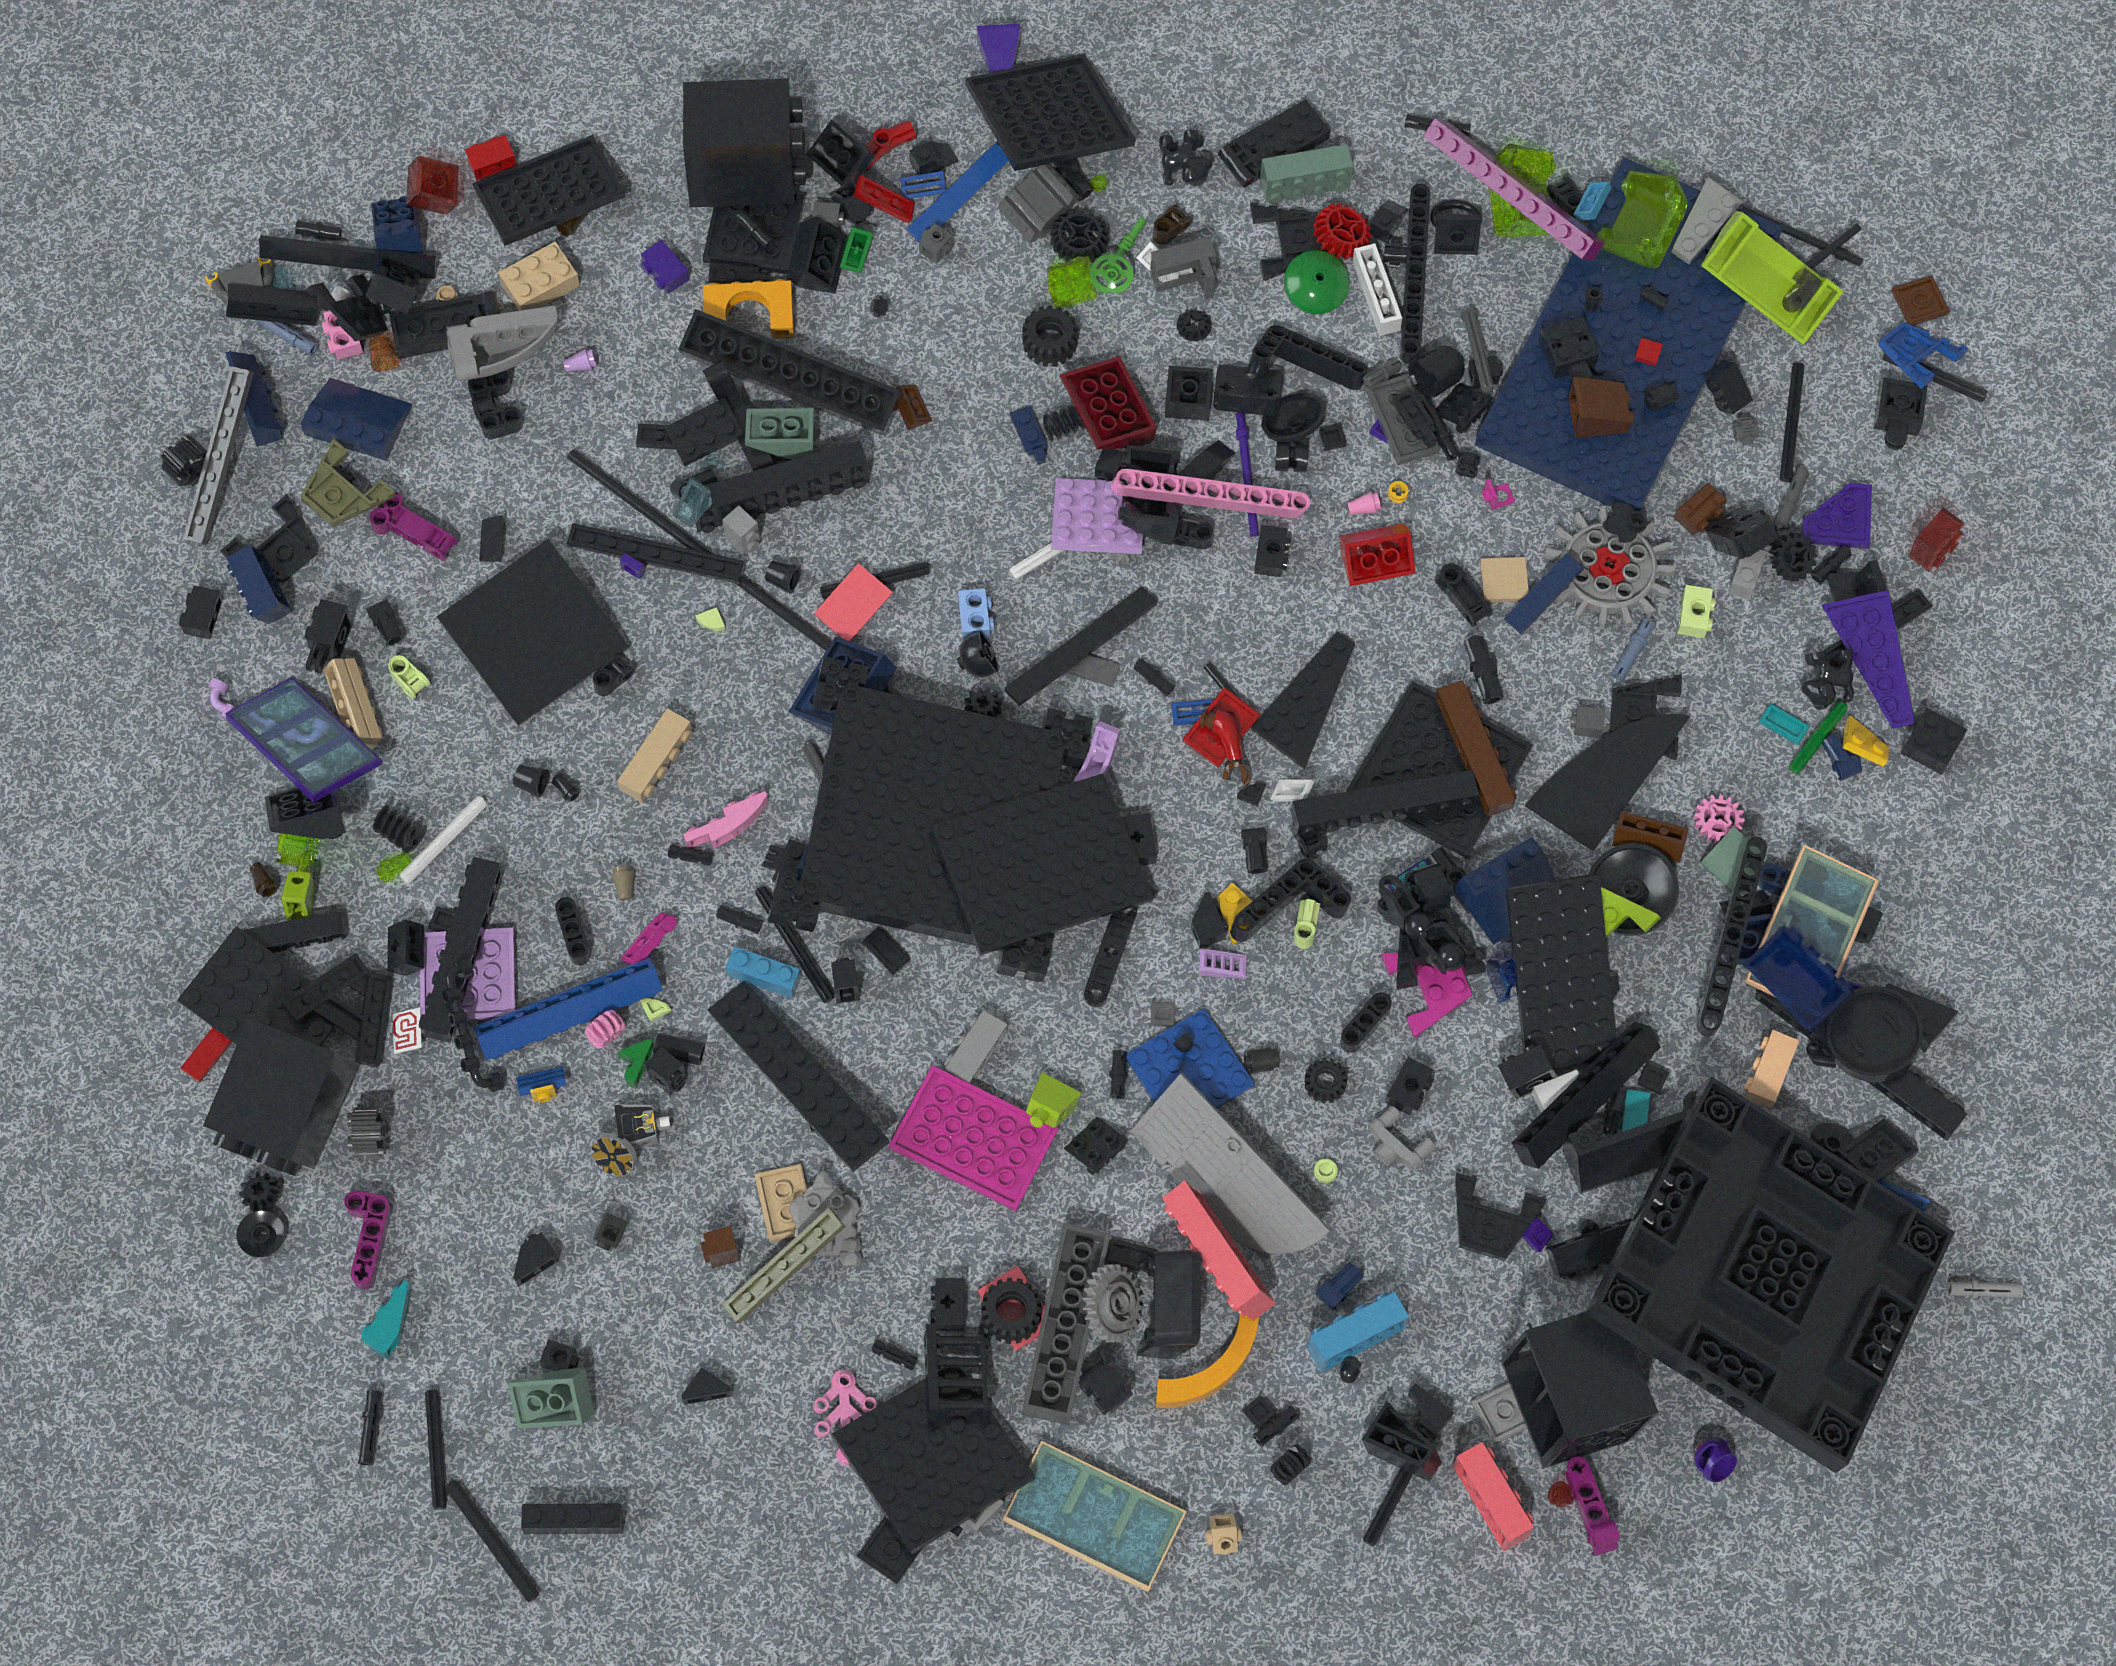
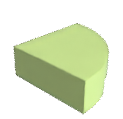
M717 607L695 615L696 620L701 626L714 631L725 629Z
M652 998L640 1000L650 1022L671 1012L670 1007L660 1000Z

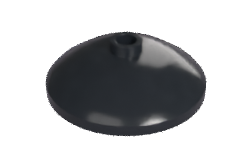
M1311 393L1292 394L1281 399L1278 415H1263L1261 426L1264 434L1271 440L1283 443L1296 442L1307 438L1319 429L1326 418L1327 409L1324 401L1317 395Z

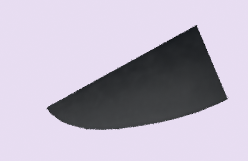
M1661 714L1629 723L1615 730L1562 767L1531 797L1525 807L1591 851H1594L1617 820L1620 812L1627 806L1691 716L1684 714Z

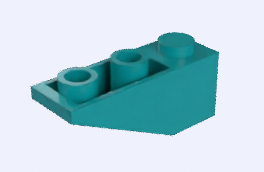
M406 1280L401 1285L395 1286L391 1292L390 1300L387 1304L384 1303L379 1307L375 1320L372 1323H368L361 1332L362 1337L360 1339L363 1344L386 1360L402 1340L411 1287Z

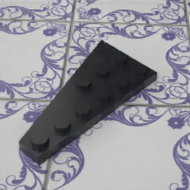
M1338 631L1251 728L1304 770L1355 648V644Z

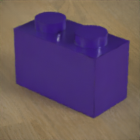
M663 240L641 253L642 263L640 265L647 275L651 273L655 278L653 279L654 283L660 290L664 289L669 294L689 281L687 268Z

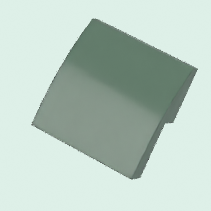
M1733 826L1700 862L1703 867L1731 891L1742 851L1748 839ZM1750 846V850L1753 853H1760L1756 846ZM1744 868L1746 874H1754V871L1751 868Z

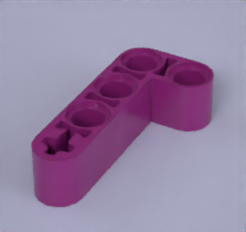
M351 1191L345 1196L344 1205L351 1216L364 1219L351 1269V1278L358 1289L367 1290L374 1285L392 1208L388 1199L383 1195ZM354 1201H362L360 1207L351 1208V1204ZM377 1205H385V1209L382 1212H374ZM372 1228H380L376 1235H369V1231ZM366 1251H374V1255L372 1257H363ZM365 1270L368 1277H363L362 1281H360L358 1276H363Z

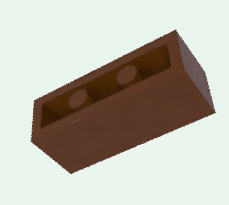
M1621 811L1612 846L1616 847L1629 843L1644 844L1660 851L1668 860L1680 863L1689 828Z

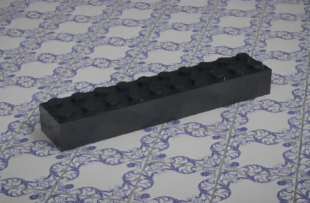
M697 309L693 313L678 348L681 355L708 366L723 360L730 375L885 437L903 397L901 390Z

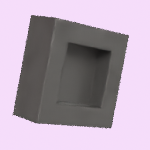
M1152 1001L1150 1026L1173 1027L1175 1003Z

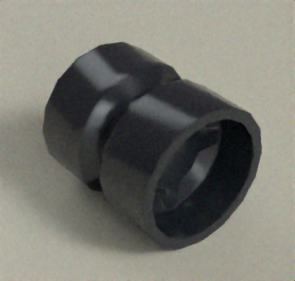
M1277 442L1275 471L1287 472L1289 469H1292L1293 472L1306 473L1308 444L1296 443L1294 446H1291L1290 443Z

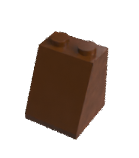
M1581 377L1573 378L1568 401L1575 438L1629 432L1634 418L1633 412L1628 409L1630 395L1629 391H1625L1624 383Z

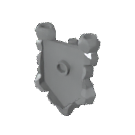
M822 1171L817 1175L813 1186L807 1189L804 1197L799 1196L790 1202L789 1213L794 1218L796 1226L795 1238L829 1207L846 1227L814 1256H840L843 1267H858L862 1261V1256L859 1253L861 1245L859 1238H855L856 1228L853 1227L856 1215L860 1210L857 1200L847 1194L843 1196V1192L833 1184L828 1173ZM814 1256L800 1269L812 1268Z

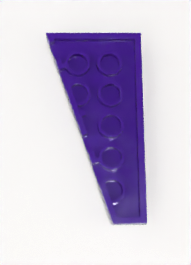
M1886 590L1821 605L1845 648L1853 650V661L1878 702L1891 728L1915 725L1916 722L1890 591Z

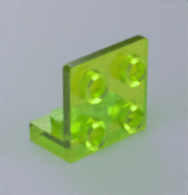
M1089 256L1076 257L1072 261L1055 263L1047 268V290L1054 309L1057 306L1065 308L1097 299L1094 286L1090 280L1091 260Z

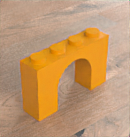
M779 279L773 282L754 281L752 283L732 282L731 284L710 283L709 285H703V310L705 313L727 321L728 313L734 305L746 300L757 301L765 305L770 312L772 338L794 337L791 281Z

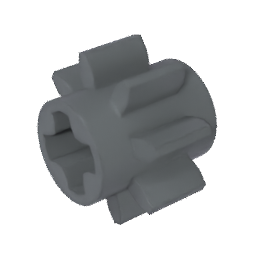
M1749 417L1738 418L1737 424L1733 425L1735 441L1742 442L1743 446L1753 444V440L1759 437L1757 422L1752 421Z

